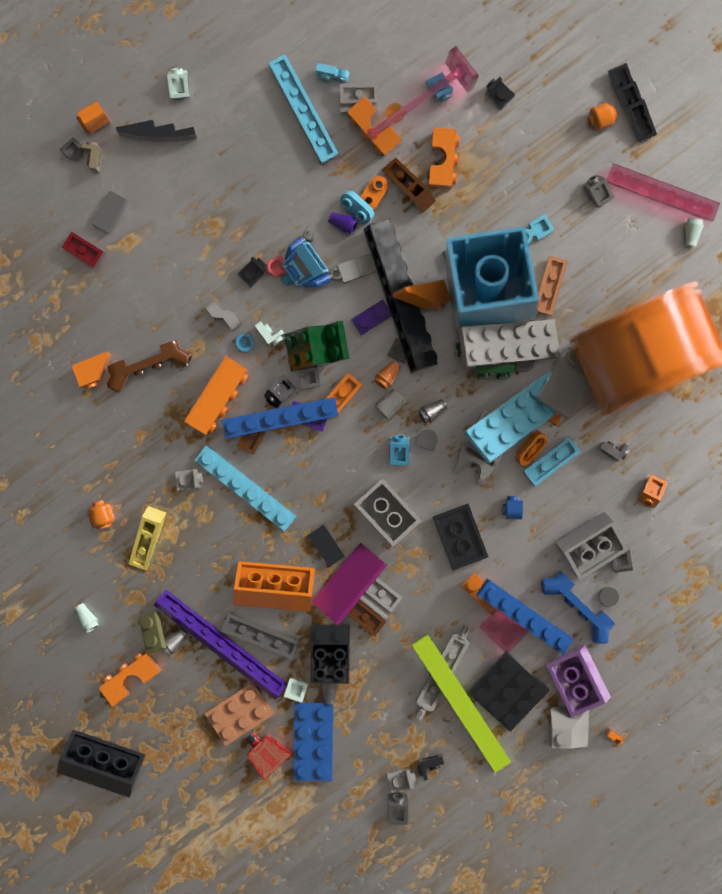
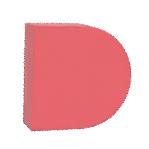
M281 255L272 258L267 263V271L272 277L278 278L287 273L283 267L284 260Z

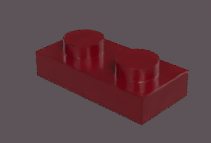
M72 231L61 247L94 269L105 254L104 251Z

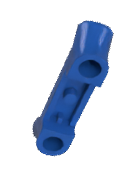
M559 571L554 578H544L541 581V590L544 595H563L566 598L564 602L570 608L575 607L580 611L578 615L585 622L589 620L592 623V641L594 643L606 644L609 642V631L616 625L615 622L601 610L595 615L570 590L575 584L563 572Z

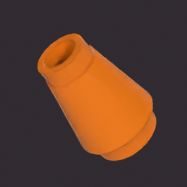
M392 360L376 374L375 383L383 389L391 387L401 366Z

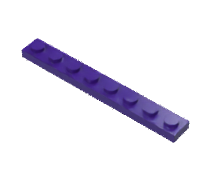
M165 590L153 606L274 700L277 699L286 687V682L169 591Z

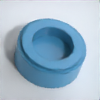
M242 333L237 336L235 345L240 352L248 353L254 348L255 342L250 334Z

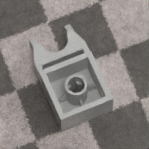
M483 411L480 414L476 423H478L480 420H482L489 414ZM467 438L458 453L457 465L453 472L458 473L460 468L466 463L473 462L478 465L480 470L476 485L481 486L485 478L494 472L504 453L488 464Z

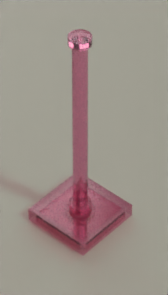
M457 46L449 51L445 61L451 73L375 128L367 130L372 140H375L378 134L456 78L467 93L474 89L479 75Z

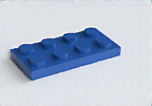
M295 702L293 781H332L333 704H325L324 702Z

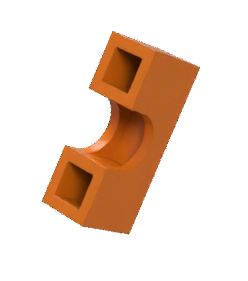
M365 96L347 111L350 114L347 118L354 126L358 124L363 129L360 133L367 141L371 139L375 143L372 147L379 155L383 153L386 156L403 141L391 126L381 132L372 129L370 120L378 111Z
M433 128L431 151L443 153L445 162L438 166L430 165L428 188L451 190L452 184H456V173H453V166H457L458 154H454L455 147H459V135H456V129Z
M139 653L132 658L134 662L131 665L124 664L117 669L118 674L112 677L109 675L101 681L103 685L99 689L112 707L130 694L126 687L128 676L135 675L144 684L162 671L151 655Z

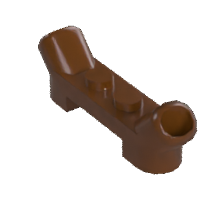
M179 340L160 345L162 353L129 366L124 359L107 366L110 373L107 387L120 393L123 391L129 376H141L146 373L145 370L153 368V370L159 369L164 366L163 363L168 361L185 368L188 366L192 355L181 348Z

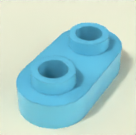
M346 191L341 195L340 203L342 207L360 223L367 224L374 218L372 207L355 192Z

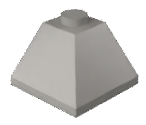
M550 706L549 745L551 748L573 749L587 747L589 710L571 717L567 707Z

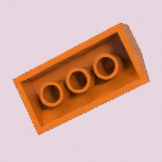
M225 356L184 422L207 436L209 433L213 434L218 426L216 421L219 417H224L228 410L227 404L229 401L233 402L238 395L237 388L240 384L244 385L248 379L247 369Z
M238 561L234 585V605L310 612L315 568Z

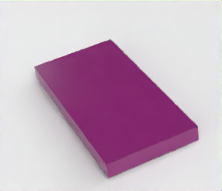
M360 543L314 598L312 603L334 623L339 625L386 568L387 564Z

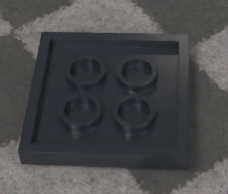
M506 650L467 693L511 732L550 689Z

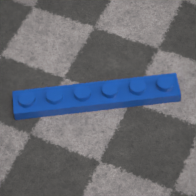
M333 397L222 419L225 439L339 417L336 400Z
M486 578L476 593L477 596L562 655L574 640L488 578Z

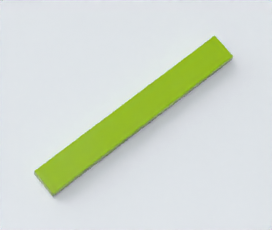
M426 634L411 645L493 771L496 773L511 763L429 635Z

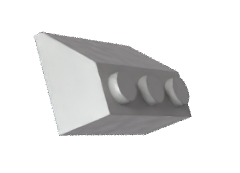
M605 512L556 542L563 557L579 580L628 551L616 525Z

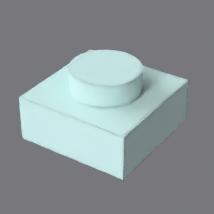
M290 677L284 697L302 703L309 683Z

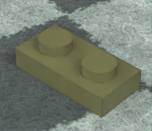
M153 611L139 617L146 654L152 655L166 649L159 612Z

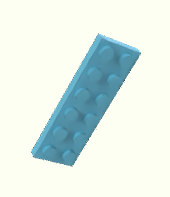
M550 371L464 433L488 464L557 414V412L536 399L550 376Z

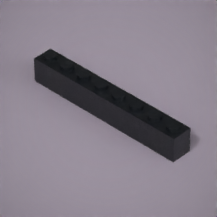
M390 219L369 224L363 231L410 372L412 374L432 368L438 364V356L433 350L432 338L427 332L424 315L421 314L419 307L397 299L392 294L404 287L414 286L407 272V263L403 260L401 254V245L397 242L395 236V227L391 224Z

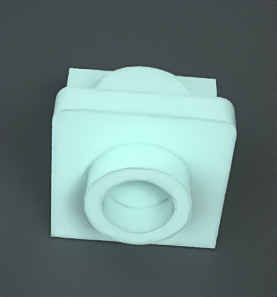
M182 68L171 69V72L167 74L170 98L189 97L187 70L183 71Z
M260 321L255 325V328L269 346L272 344L276 346L283 340L284 332L282 330L272 336L273 331L267 323L263 325Z

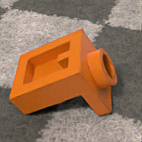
M650 474L637 500L647 507L655 508L661 501L668 482Z

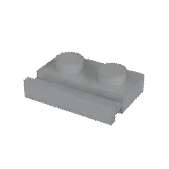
M378 83L340 84V112H347L364 96L378 111Z
M378 577L360 598V600L384 619L388 618L403 599L401 595Z

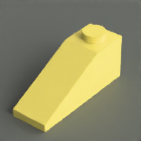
M148 506L141 518L129 565L147 571L162 530L166 512Z

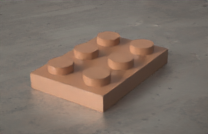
M251 682L207 711L205 715L224 745L227 746L274 715V712L258 687Z

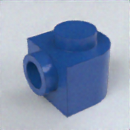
M507 496L506 504H503V515H506V519H522L523 500H519V496Z

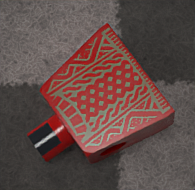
M252 732L245 739L252 747L248 751L247 756L264 781L292 754L290 749L268 733L260 739Z

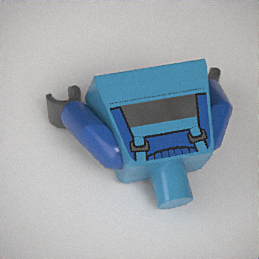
M308 229L304 231L303 237H299L288 246L285 255L286 261L283 263L287 273L281 277V281L286 286L294 282L297 286L303 285L306 288H314L331 282V280L337 281L341 278V276H333V272L337 271V268H334L327 274L329 272L328 268L310 244L314 240V235L311 238L306 237L310 232Z

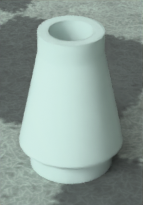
M688 218L687 222H685V245L697 246L704 227L702 225L703 220Z
M84 603L74 608L81 630H84L85 633H89L99 626L98 619L89 611Z

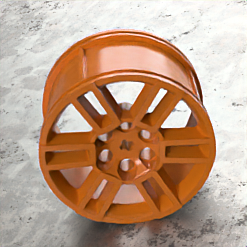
M697 282L630 308L568 339L569 343L575 342L576 344L572 347V350H575L597 399V406L603 405L604 410L600 412L601 415L613 413L653 393L657 394L678 385V382L722 365V342L703 302L702 292L695 291V288L698 287Z

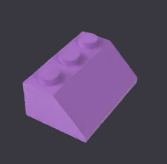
M586 645L571 650L546 664L571 717L603 705L610 699L611 696Z

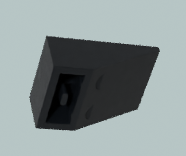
M312 623L310 683L349 684L350 624Z

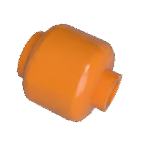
M608 103L592 107L589 111V116H587L590 127H594L598 131L613 126L617 119L614 106H610Z
M103 500L93 502V507L87 510L91 526L96 527L97 530L112 526L111 523L115 520L111 504L104 503Z

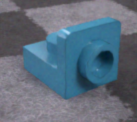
M443 72L426 80V84L435 102L440 100L444 102L452 97L454 89L449 85Z
M404 435L390 437V465H409V437Z

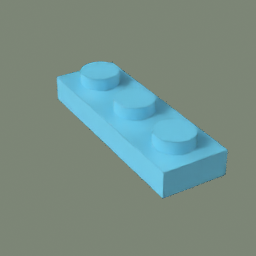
M569 436L523 472L535 487L581 451Z

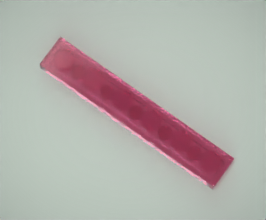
M615 163L612 164L606 179L609 184L710 222L714 221L720 205L719 202Z

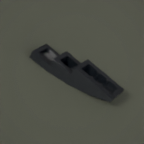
M627 63L608 70L616 94L638 141L642 142L656 136L657 132L645 99H642L636 81L632 79Z
M154 120L116 127V131L120 136L137 140L171 142L197 139L194 127L176 130L174 123L156 127Z

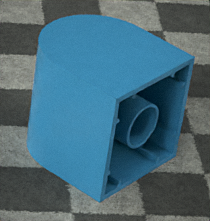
M525 227L447 238V281L457 331L458 328L466 326L504 324L535 319L539 297Z

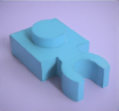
M317 63L316 75L320 79L330 80L337 78L342 81H348V70L336 69L334 66Z
M546 214L528 224L530 227L529 230L526 229L528 244L534 236L539 241L555 231Z

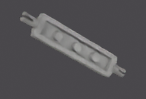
M464 625L459 635L452 634L441 654L453 674L470 644L466 637L471 628ZM431 674L416 700L420 707L415 717H419V720H422L426 711H434L443 694Z

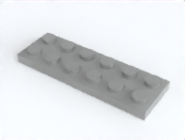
M555 319L458 328L464 367L561 357Z

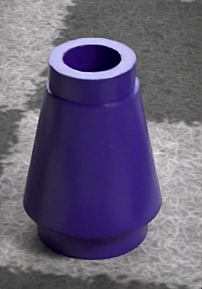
M332 212L328 223H331L345 234L349 233L352 235L356 230L358 220H355L353 216Z

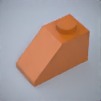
M104 352L71 366L79 387L89 390L96 387V383L101 382L111 359L109 352Z

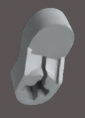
M214 300L205 305V308L214 320H225L232 330L241 324L231 310H220Z

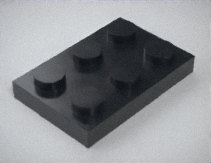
M469 503L432 517L452 571L489 557Z

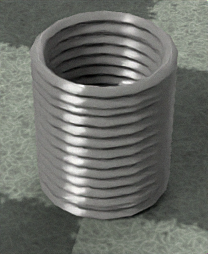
M392 389L375 406L389 419L406 404V401L396 390Z

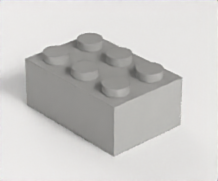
M383 478L354 504L393 547L422 521Z

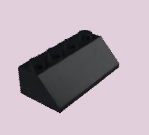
M73 730L59 758L57 773L130 798L146 754Z

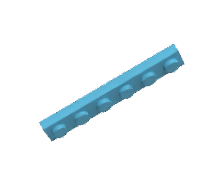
M286 54L269 62L273 74L320 162L323 164L339 156Z
M207 445L194 460L283 531H286L297 517Z

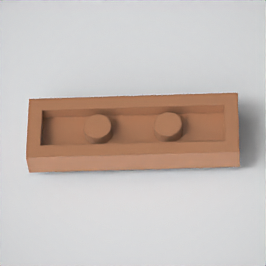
M549 256L538 292V313L548 316L553 315L568 263L567 260Z

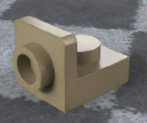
M94 142L81 144L80 148L83 152L91 153L87 156V166H89L92 172L100 173L103 150Z

